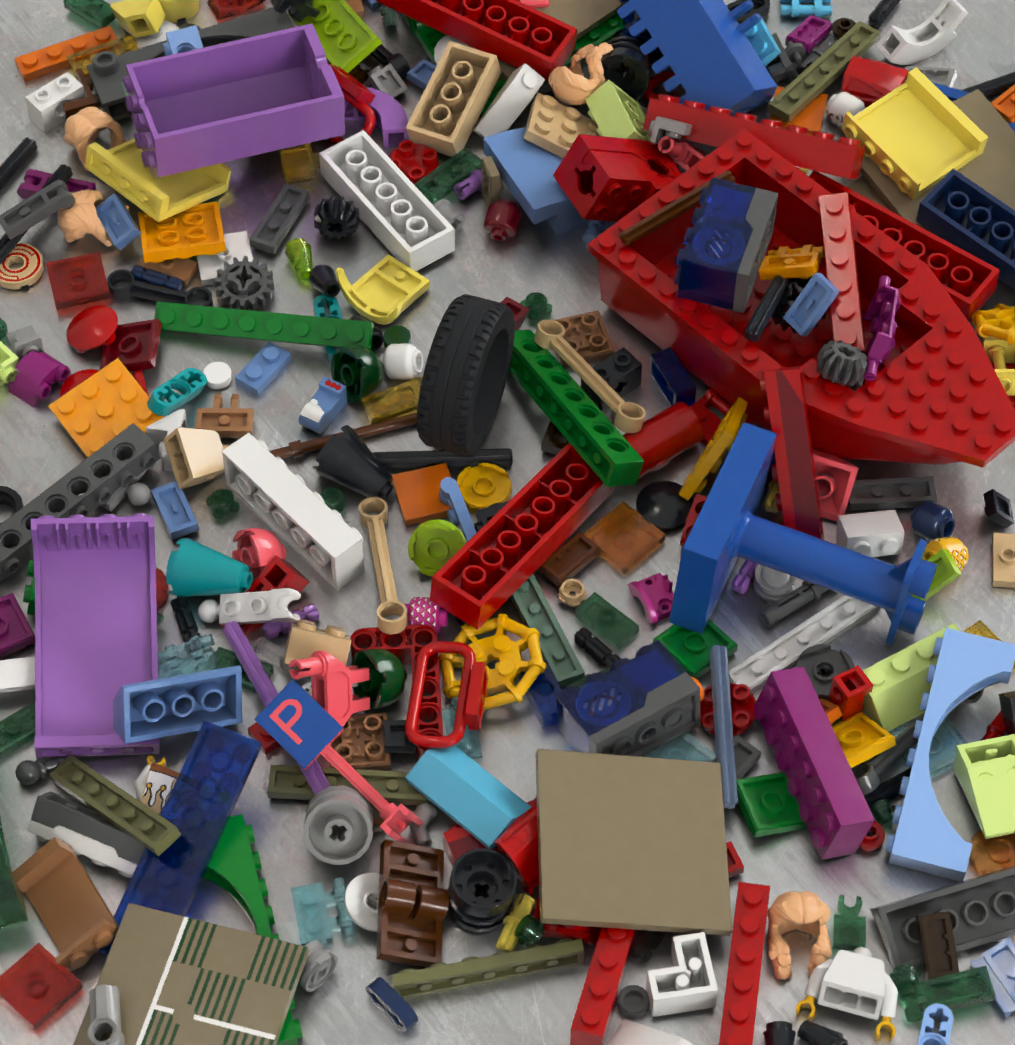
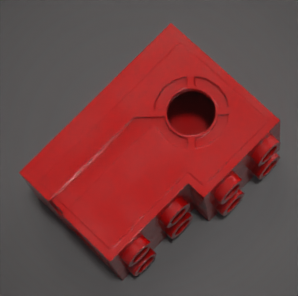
M579 134L556 169L553 177L584 220L617 222L682 173L667 154L659 151L658 144H653L646 140Z

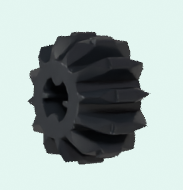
M333 195L329 200L323 198L320 204L317 205V208H315L314 228L319 229L320 235L327 234L329 240L333 237H337L340 241L343 237L351 238L353 232H356L359 226V209L354 207L353 201L346 202L344 196L341 199H336Z

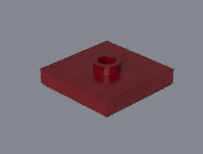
M159 319L117 325V329L114 332L116 334L115 341L110 345H104L100 370L117 358H119L129 372L155 368L162 328Z

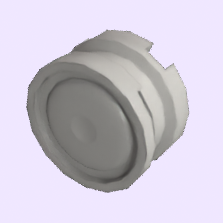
M760 564L757 565L753 589L755 595L760 600L763 598L768 601L767 603L773 604L783 596L794 591L795 577Z
M313 940L305 945L309 949V954L299 980L300 985L307 992L314 991L324 984L335 970L338 958L331 951H325L323 944L318 940Z

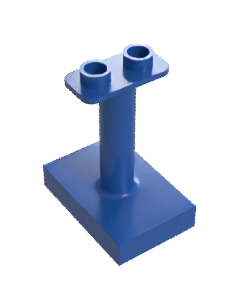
M743 422L683 546L669 622L703 634L738 557L885 609L891 621L885 645L893 647L899 630L915 635L926 601L912 597V594L924 599L926 598L937 568V564L923 560L928 541L920 538L913 557L896 566L758 517L777 433Z

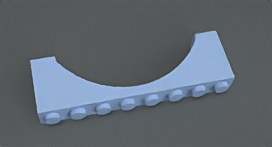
M945 628L943 638H936L933 655H937L938 660L936 665L930 664L926 682L932 683L930 693L923 692L919 710L925 711L923 721H916L913 738H917L918 743L916 749L910 748L906 766L912 768L910 776H903L899 794L905 795L902 806L896 804L892 823L898 824L895 835L889 833L885 852L891 853L889 864L961 882L966 874L973 843L965 842L953 829L936 800L929 773L930 745L940 724L958 704L986 687L1000 682L1008 684L1015 661V644Z

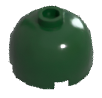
M360 345L340 348V351L332 356L331 374L334 381L346 386L347 402L354 403L373 396L381 387L384 375V366L379 357L370 348Z
M380 648L366 649L355 654L351 665L358 666V669L369 668L370 680L357 683L358 686L353 687L354 694L358 695V698L370 697V709H381L395 703L401 697L407 680L406 669L400 660L392 652Z

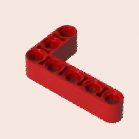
M408 625L405 630L398 634L383 633L378 627L357 629L350 637L352 640L350 646L351 657L353 660L357 652L366 649L380 648L390 651L400 660L402 665L412 664L413 681L416 657L419 650L424 646L420 644L437 641V633L429 625ZM435 653L428 659L427 668L430 670L426 671L422 694H431V696H422L417 731L421 735L443 736L438 653ZM425 720H433V722H430V723L423 722V721H425ZM416 746L418 761L428 749Z

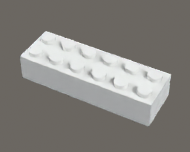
M364 130L319 153L320 171L323 178L341 198L344 196L346 202L353 201L354 207L359 209V218L398 261L414 271H418L455 251V229Z
M247 433L222 451L227 486L337 591L364 572L363 537L360 532L354 527L350 528L337 510H331L319 493L316 491L312 492L306 486L301 476L298 474L294 475L280 457H275L270 453L267 445L261 439L257 440L250 433Z

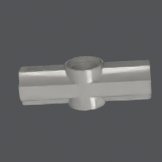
M107 984L95 986V988L89 990L91 1024L88 1027V1037L91 1045H124L125 1038L121 1032L119 988ZM112 1032L109 1039L100 1041L105 1033Z

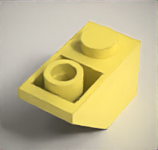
M125 0L114 2L110 5L121 27L134 38L157 34L166 16L158 0Z

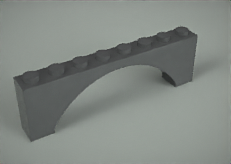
M271 7L200 29L198 32L204 48L219 43L294 28V25L287 11L281 14ZM166 40L117 55L119 69L114 74L108 76L98 75L95 73L92 64L86 65L93 90L99 98L101 109L103 112H107L113 120L117 121L132 116V112H129L127 109L121 84L123 83V77L127 76L126 65L165 56L163 43H166Z

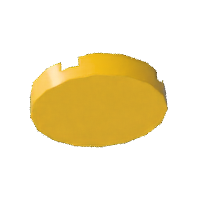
M478 463V466L472 468L469 466L458 475L456 480L468 511L477 514V510L487 508L492 504L510 501L512 496V482L509 479L508 473L495 464Z

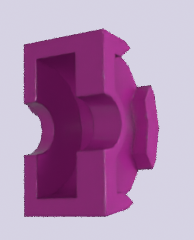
M31 351L16 365L15 368L19 372L14 383L9 381V392L34 408L41 400H45L49 396L51 385L64 382L71 371L68 366L46 352L36 353Z

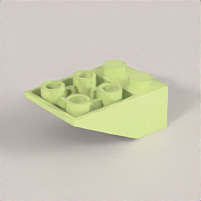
M1015 734L957 745L953 770L985 839L1014 834Z

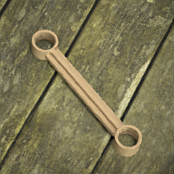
M548 319L540 321L534 337L535 343L544 349L554 350L616 414L614 425L619 430L626 433L639 432L646 415L644 408L633 402H625L563 338L565 328L562 324Z
M369 497L362 500L359 504V521L368 530L379 592L380 605L377 608V625L383 633L398 634L407 627V609L403 603L398 601L385 531V525L388 522V506L386 501L379 497ZM372 511L380 512L377 515H368L366 513ZM388 615L400 616L398 619L388 620L384 618Z

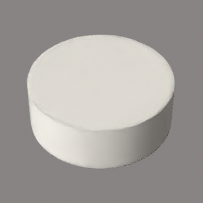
M212 362L204 368L203 373L207 378L206 385L209 388L219 390L226 388L231 383V369L226 363Z

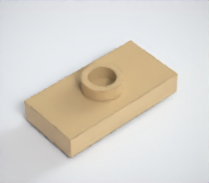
M993 532L992 586L1015 588V534Z

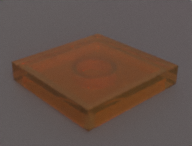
M624 501L584 533L586 537L601 548L600 555L624 574L665 541V534Z

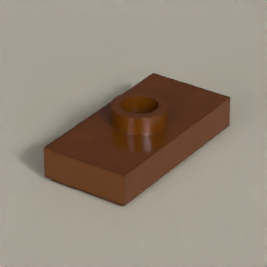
M579 531L539 567V572L560 588L564 581L573 578L601 554V548Z

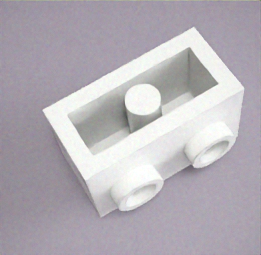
M895 509L839 515L836 539L839 546L870 557L902 554L905 531Z

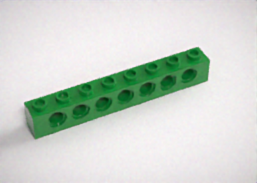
M530 329L516 330L509 372L607 487L636 484L644 463L642 457L549 350L535 343V334Z

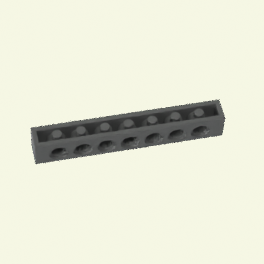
M134 423L3 522L0 525V582L9 575L15 574L23 564L34 557L31 519H38V517L43 515H51L55 518H69L71 515H84L88 517L89 513L98 506L107 503L121 486L127 487L133 482L135 476L137 477L155 465L160 459L155 442Z

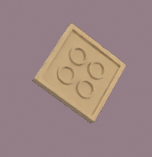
M537 92L532 102L523 139L564 158L579 134L600 135L596 131L598 125L592 119L580 114L573 107H566L558 103L549 95Z

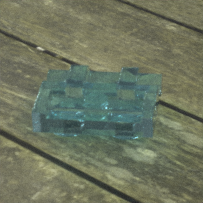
M210 633L202 637L196 635L191 637L189 642L178 646L172 644L165 647L164 651L158 653V664L160 665L158 666V679L219 669L216 652L212 647H209L215 645L212 634Z
M343 878L333 879V890L328 893H324L322 882L291 888L302 946L313 940H318L323 946L333 944L332 932L341 931L344 940L355 937L353 927L356 923L348 915L344 904L346 887ZM336 906L338 915L334 918H329L327 907Z

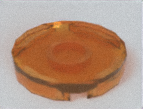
M980 830L972 836L970 843L973 844L969 862L978 875L981 876L1015 866V833L985 839Z

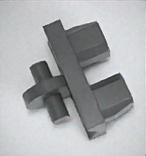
M774 33L772 37L781 53L770 63L778 59L780 61L768 68L775 83L787 77L792 82L797 78L792 63H802L806 50L803 44L793 43V41L787 42V47L784 49L777 34Z

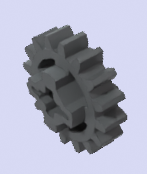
M244 256L243 261L239 262L234 257L233 264L230 265L224 262V270H217V278H214L216 296L217 298L221 297V304L223 306L230 303L231 309L240 307V309L246 310V307H250L252 311H256L255 305L259 304L264 307L265 299L272 298V290H274L273 273L268 271L266 263L259 266L258 258L249 262L248 257Z

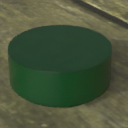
M394 325L387 328L383 333L385 348L390 344H411L410 331L404 326Z

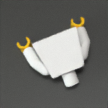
M858 947L853 952L840 950L834 959H828L813 969L804 992L807 996L805 1000H801L796 1005L797 1018H799L801 1010L807 1008L811 1010L808 1020L813 1022L816 1017L814 1002L818 999L817 1004L874 1020H878L879 1016H882L881 1022L874 1031V1039L878 1041L880 1030L885 1029L890 1034L888 1043L892 1041L896 1029L891 1023V1019L895 1018L898 990L891 977L884 973V962L882 960L872 958V954L867 948Z

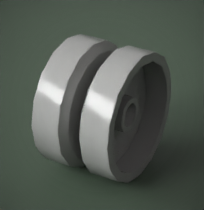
M345 785L330 786L319 791L309 801L305 812L304 841L309 851L320 861L332 865H342L359 859L368 850L373 838V809L369 801L357 789Z

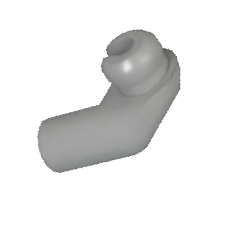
M422 803L416 807L414 813L424 823L419 827L412 821L409 827L416 845L429 847L432 844V840L426 827L429 821H434V817H437L438 810L433 804Z

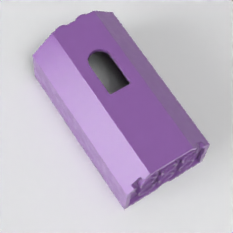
M313 24L126 65L127 76L123 77L125 90L129 95L125 96L128 111L133 114L132 120L135 130H137V133H134L137 149L143 150L141 152L143 165L145 168H150L154 178L345 135L344 94L331 65L327 63L325 51Z

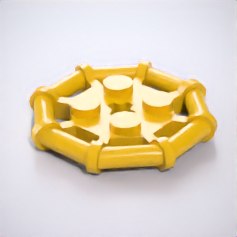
M1001 303L996 304L992 309L974 312L971 322L976 326V333L983 338L993 337L1007 341L1008 345H1015V306H1007Z
M499 614L498 617L487 620L478 630L467 624L461 626L462 630L453 642L466 644L469 640L471 643L468 646L475 653L476 662H485L487 665L493 660L500 661L495 663V668L493 669L486 666L488 685L484 712L485 710L517 702L519 704L522 702V697L539 674L544 673L546 669V663L543 662L540 648L539 631L536 628H529L508 618L507 614ZM497 630L493 636L479 640L475 637L479 634ZM509 631L522 638L514 642L510 640L506 633ZM528 648L531 660L523 661L522 652ZM441 653L439 655V664H441L445 686L443 693L449 699L454 698L458 700L461 679L459 681L455 680L454 668H462L463 670L464 658L456 657L458 654ZM524 672V676L521 678V680L515 687V677L518 675V673L519 676H521V674ZM508 690V692H504V693H500V694H497V695L490 696L491 694H495V693H499V692Z

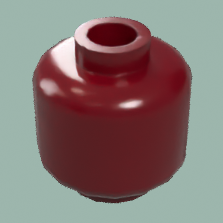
M498 199L488 206L483 227L492 239L505 241L507 238L516 236L521 212L514 202L507 199Z

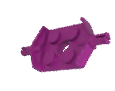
M888 276L879 277L878 289L864 316L865 321L871 322L869 333H872V338L866 348L867 365L865 367L864 379L868 381L876 379L878 366L885 362L895 347L894 334L897 322L894 320L901 301L899 289L890 286L891 279Z

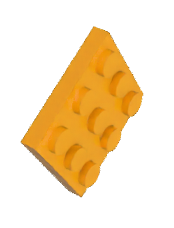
M218 201L197 204L160 222H157L144 211L138 212L144 263H160L164 260L175 258L188 259L192 256L204 254L216 255L219 252L226 251Z
M119 358L48 405L50 411L87 458L134 423L146 434V428L149 425L164 418V416L157 415L148 408L149 396Z

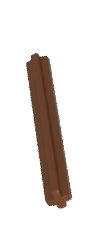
M727 170L620 232V240L625 246H628L709 199L714 187L726 189L733 185L735 178L732 172Z

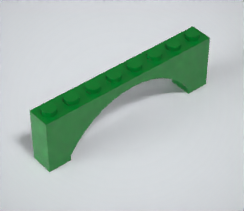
M243 814L179 828L178 830L181 835L171 844L177 872L187 871L216 884L241 905L254 925L257 935L279 940L278 933H271L270 925L275 924L272 907H265L263 898L268 897L267 886L264 878L258 879L257 870H262L258 851L252 852L250 844L255 843L254 833L251 824L245 826ZM294 997L276 1045H298L297 1039L303 1038L299 1019L292 1020L290 1010L296 1009Z

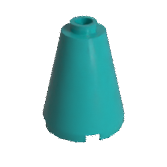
M187 538L178 540L176 543L180 544L178 551H172L169 556L166 583L172 585L173 590H169V593L173 596L190 597L244 593L252 585L253 573L250 572L248 565Z

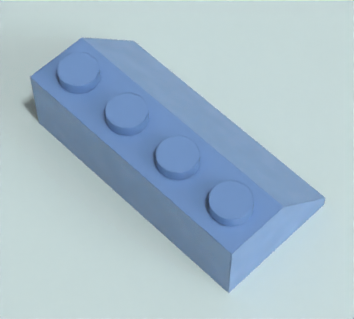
M238 665L122 685L113 699L114 730L123 742L128 744L242 723V668Z

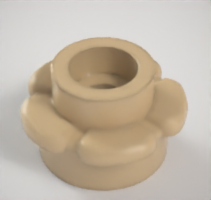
M568 579L560 586L558 598L563 604L566 603L568 606L576 607L581 604V601L586 600L587 591L584 590L585 588L581 581Z

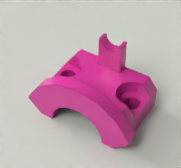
M657 573L638 582L634 581L628 584L633 598L638 597L641 601L649 623L654 624L670 617L674 593L672 591L673 582H670L668 574L662 576L661 573Z

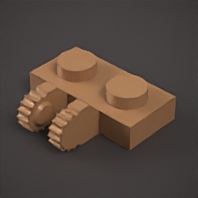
M215 394L213 408H197L195 429L215 430L220 438H241L247 433L253 436L254 409L239 408V394H232L231 408H222V395Z

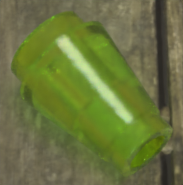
M296 238L286 244L285 255L300 280H308L313 269L311 245L304 238Z

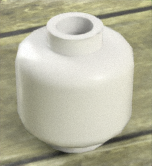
M390 344L384 354L380 356L387 377L392 380H412L423 369V355L413 344Z

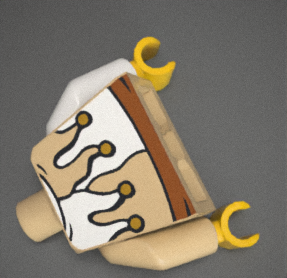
M154 755L147 757L148 765L145 766L135 781L136 799L171 822L178 829L197 824L220 805L229 804L233 798L232 788L226 793L222 792L224 789L223 782H217L215 792H211L212 788L206 784L167 768L165 757L162 758L161 762L155 763Z

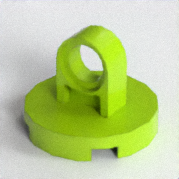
M442 519L428 520L421 523L413 531L408 543V554L410 560L414 561L422 574L433 577L467 542L462 531L453 523Z

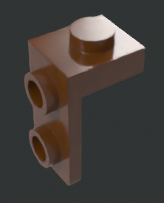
M81 68L76 69L78 82L83 85L85 98L63 103L65 120L89 106L101 109L97 94L92 95L93 85L89 76H84Z

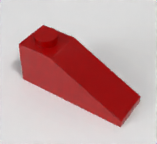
M275 556L246 592L290 588L301 593L310 581L291 563ZM263 623L243 624L240 627L247 638L262 627Z

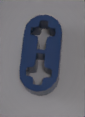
M378 977L366 987V992L370 999L400 1030L406 1032L418 1022V1017L412 1007L384 979Z

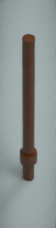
M417 413L355 428L354 431L362 439L417 424ZM344 432L336 433L335 435L340 437ZM334 434L305 442L300 440L290 442L286 447L269 452L281 459L304 457V453L322 449Z

